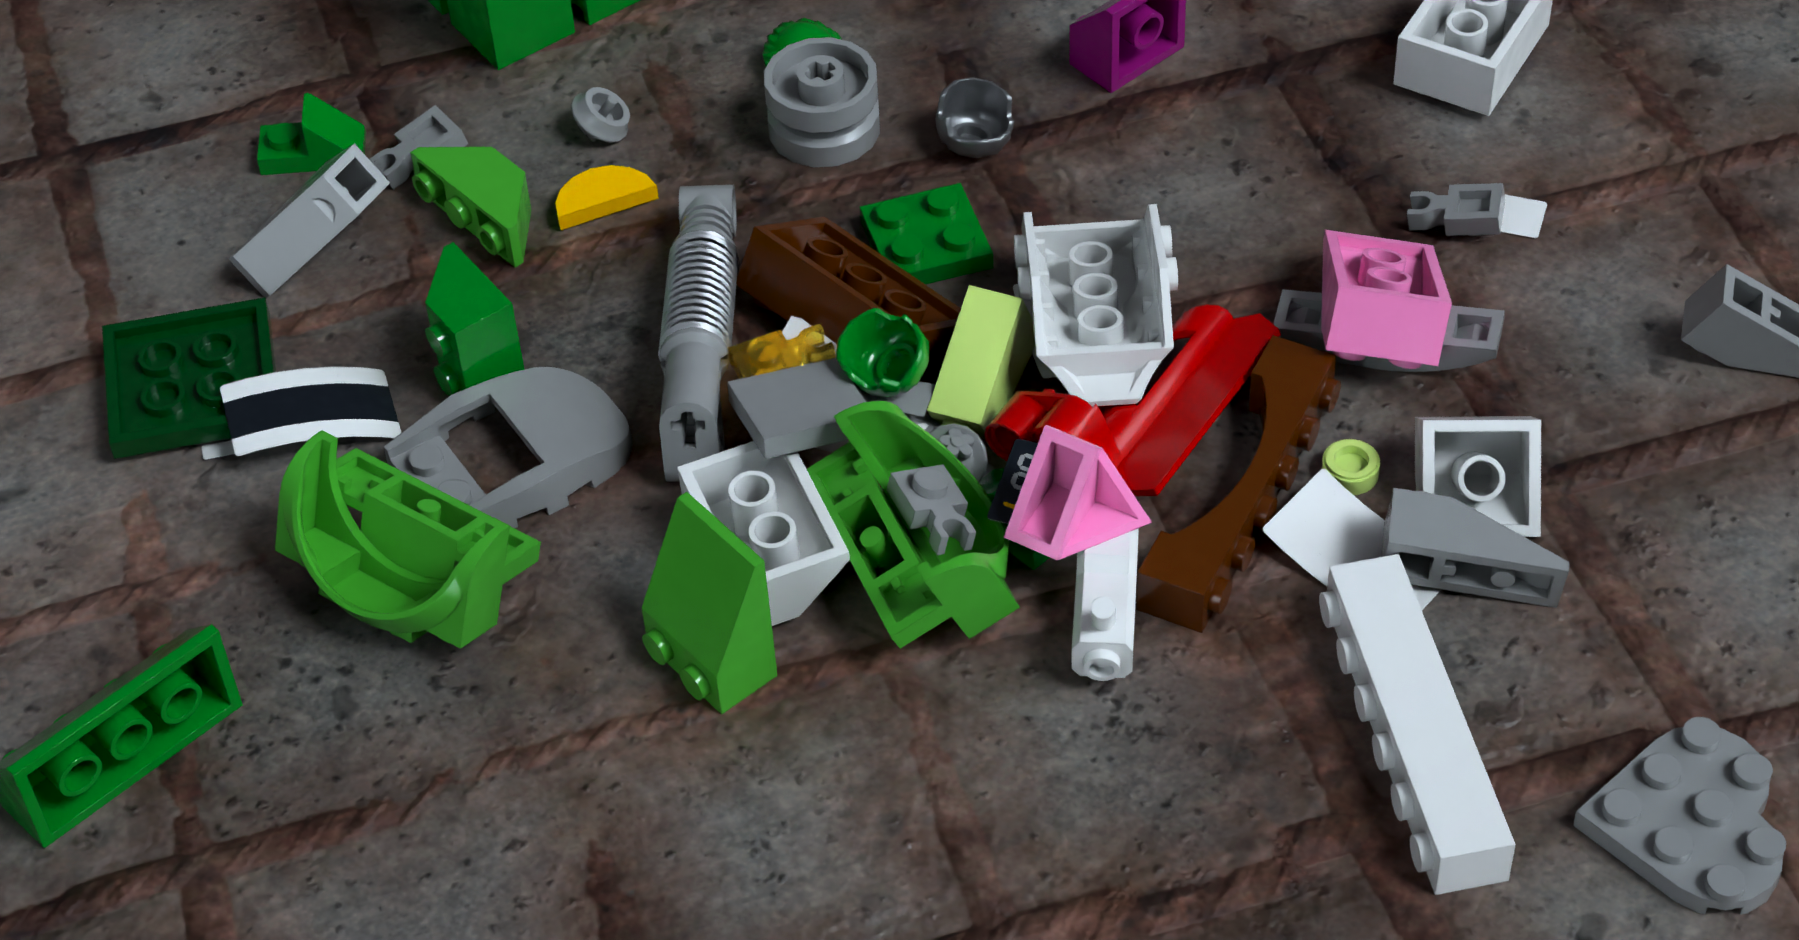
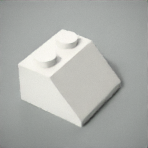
M1531 416L1415 417L1416 491L1453 497L1524 537H1541V419Z

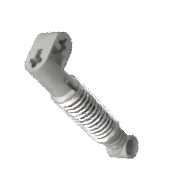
M734 185L680 186L679 189L680 231L673 241L669 252L658 351L661 368L664 372L659 431L666 482L679 481L678 466L725 451L720 381L730 364L739 259L735 243L732 240V237H736L737 229Z

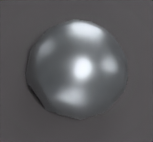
M975 77L954 80L943 89L938 102L935 121L942 143L946 144L949 150L961 156L982 158L998 154L1011 139L1015 123L1011 114V96L992 81Z

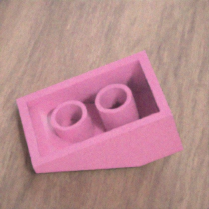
M1325 230L1323 238L1321 331L1325 349L1332 351L1334 355L1342 359L1361 361L1366 356L1388 359L1391 364L1406 369H1417L1422 364L1438 366L1452 301L1434 246Z

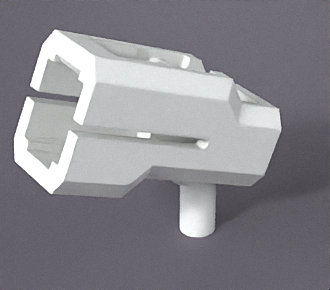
M1139 528L1077 553L1072 670L1079 676H1088L1098 681H1108L1114 678H1125L1132 672Z

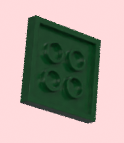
M266 297L102 326L109 445L114 459L231 438L220 387L242 379L276 372L270 312Z

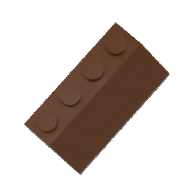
M826 217L754 226L736 281L738 287L753 296V302L759 307L774 311L787 321H789L791 316L802 318L836 344L838 337L848 322L869 309L879 308L889 315L900 317L903 314L907 315L912 319L913 323L919 326L929 341V363L919 380L926 383L942 367L961 310L960 307Z

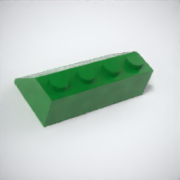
M212 624L187 629L168 644L157 648L152 655L121 677L110 681L101 691L74 710L60 716L51 726L24 745L12 750L0 761V803L44 849L243 706L219 630Z

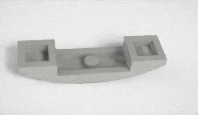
M1283 289L1273 323L1279 328L1280 338L1333 354L1332 351L1325 349L1321 331L1322 293ZM1452 305L1438 366L1422 364L1417 369H1406L1391 364L1388 359L1366 356L1361 361H1351L1336 356V362L1402 372L1441 371L1480 364L1497 357L1505 319V310Z

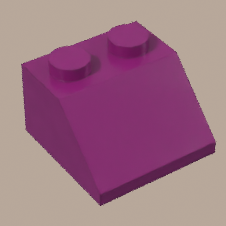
M1109 0L1069 25V64L1108 92L1113 93L1184 47L1186 0Z

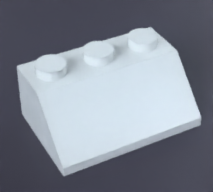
M752 441L677 467L681 493L688 492L764 560L772 626L799 617L849 562V551L798 452L765 459L756 443Z

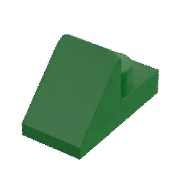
M304 93L302 122L260 125L257 155L260 174L273 175L317 171L325 162L354 143L365 154V126L314 95Z

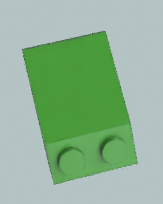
M685 492L676 500L641 607L646 632L642 636V640L646 650L658 664L664 665L667 663L680 675L683 685L695 699H706L722 715L778 676L765 562L694 497Z

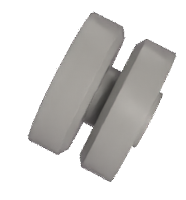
M808 38L789 44L772 56L764 70V88L768 112L769 139L779 154L797 164L810 167H833L857 160L874 146L880 135L876 63L866 50L853 42L837 38Z

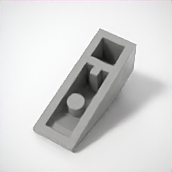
M1728 264L1685 300L1681 341L1726 366L1799 378V304Z
M1393 488L1384 522L1381 557L1399 554L1412 585L1557 608L1569 573V561L1453 497L1431 494L1425 491Z

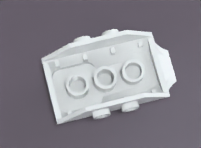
M1148 204L1144 218L1140 220L1033 226L1032 212H1023L1022 235H1014L1015 266L1018 274L1019 298H1022L1023 301L1030 300L1036 356L1051 369L1070 395L1080 397L1092 407L1095 404L1097 406L1137 404L1142 399L1155 370L1174 348L1170 291H1178V268L1176 257H1172L1170 225H1160L1157 204Z

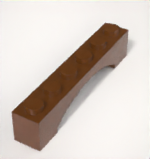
M1274 335L1271 337L1251 372L1249 411L1260 415L1263 427V435L1258 450L1241 480L1216 507L1196 522L1174 534L1164 531L1159 533L1137 572L1136 610L1200 633L1205 629L1213 612L1221 614L1224 611L1232 591V577L1236 570L1244 572L1247 569L1254 552V537L1259 529L1263 530V527L1274 517L1277 508L1276 497L1280 489L1288 491L1291 488L1299 466L1298 456L1302 450L1309 452L1312 449L1320 428L1319 418L1322 412L1331 413L1336 405L1341 389V381L1334 379L1336 355Z

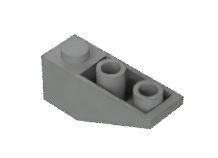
M354 143L325 162L229 260L263 297L267 298L351 223L390 182Z

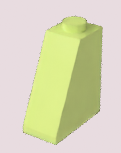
M972 285L968 286L927 409L930 416L940 425L954 423L967 426L977 433L980 438L986 439L984 435L985 428L1012 397L1035 347L1032 317L1022 298Z

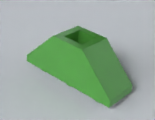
M418 147L410 152L415 173L412 177L413 186L425 202L435 203L447 213L449 219L456 227L460 229L465 227L475 235L490 254L500 255L515 268L524 262L532 209L526 175L521 168L493 147Z

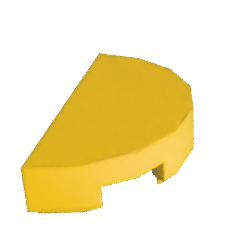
M615 165L590 168L573 176L560 189L555 202L560 230H564L659 199L657 185L647 174L636 169Z

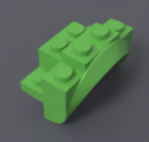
M863 402L834 415L841 431L850 442L807 468V471L849 551L851 564L896 645L901 649L950 617L955 620L970 639L1020 608L1004 580L1006 578L1009 540L1004 538L1006 526L1002 522L988 519L987 515L992 500L970 471L944 445L911 421L901 408L891 402ZM944 464L968 502L964 517L971 522L976 530L972 550L964 551L958 540L949 537L945 554L936 555L929 543L930 532L928 528L910 529L888 494L887 485L891 472Z
M323 430L312 436L298 450L288 465L281 483L275 551L305 567L309 575L319 586L318 594L335 602L358 620L373 627L389 631L394 636L410 643L429 632L442 641L461 649L497 625L502 585L538 562L540 541L358 448L337 458L338 438ZM347 507L362 512L361 528L358 527Z

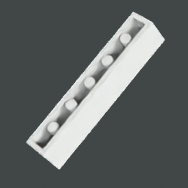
M1394 554L1329 566L1327 591L1321 592L1319 595L1321 616L1327 628L1334 627L1337 633V657L1342 672L1344 674L1352 673L1355 681L1354 700L1358 716L1362 722L1370 721L1374 732L1372 747L1376 764L1380 771L1388 770L1392 779L1391 800L1395 815L1399 821L1407 820L1412 833L1410 836V851L1416 870L1419 873L1427 872L1435 895L1509 881L1516 844L1400 555Z

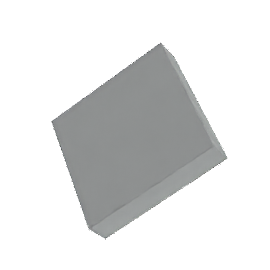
M836 358L727 382L729 402L765 459L848 440L837 424L834 415L849 407L866 402L853 382L846 376Z

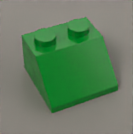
M454 242L444 246L425 301L430 326L425 329V333L430 346L437 355L438 365L434 367L435 377L442 390L450 396L495 377L524 370V363L512 302Z

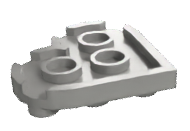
M1705 717L1691 718L1684 724V727L1674 728L1655 739L1576 811L1573 824L1575 828L1672 900L1700 914H1706L1709 907L1725 911L1741 908V915L1747 914L1766 903L1778 885L1786 849V840L1782 833L1773 828L1761 816L1769 796V783L1773 773L1770 761L1760 755L1745 739L1720 728L1713 720Z

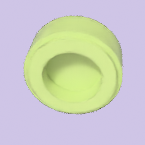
M1356 439L1339 440L1328 446L1324 451L1322 469H1326L1353 495H1360L1370 491L1377 484L1380 457L1378 452L1366 442Z

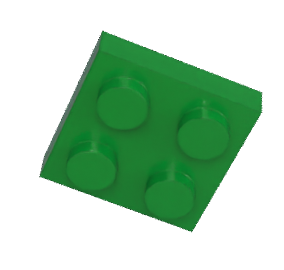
M961 183L859 207L860 222L871 248L925 285L993 268V251Z

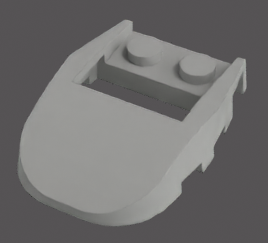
M533 367L495 377L450 395L386 444L384 450L387 464L513 528H517L518 518L544 509L548 515H551L569 506L567 496L582 486L587 485L596 488L615 475L629 459L633 440L626 417L610 397L596 384L579 374L565 369ZM496 407L541 464L485 494L445 441L449 439V430L470 417L476 422L494 413Z

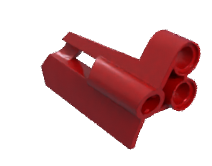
M1206 304L1193 307L1184 312L1172 324L1173 341L1175 342L1181 338H1190L1138 405L1097 406L1095 404L1092 407L1087 401L1078 396L1059 394L1054 389H1044L1043 392L1018 391L985 428L986 442L999 457L1007 461L1016 439L1038 443L1044 426L1049 425L1102 447L1135 497L1158 496L1251 375L1273 335L1280 337L1281 333L1278 327L1260 313L1233 318L1227 309L1219 305Z

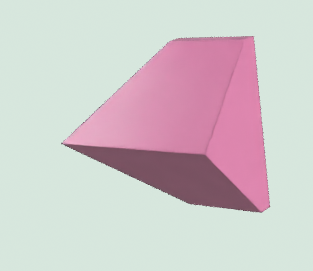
M1045 425L1004 538L1052 559L1061 560L1148 525L1152 521L1102 447Z

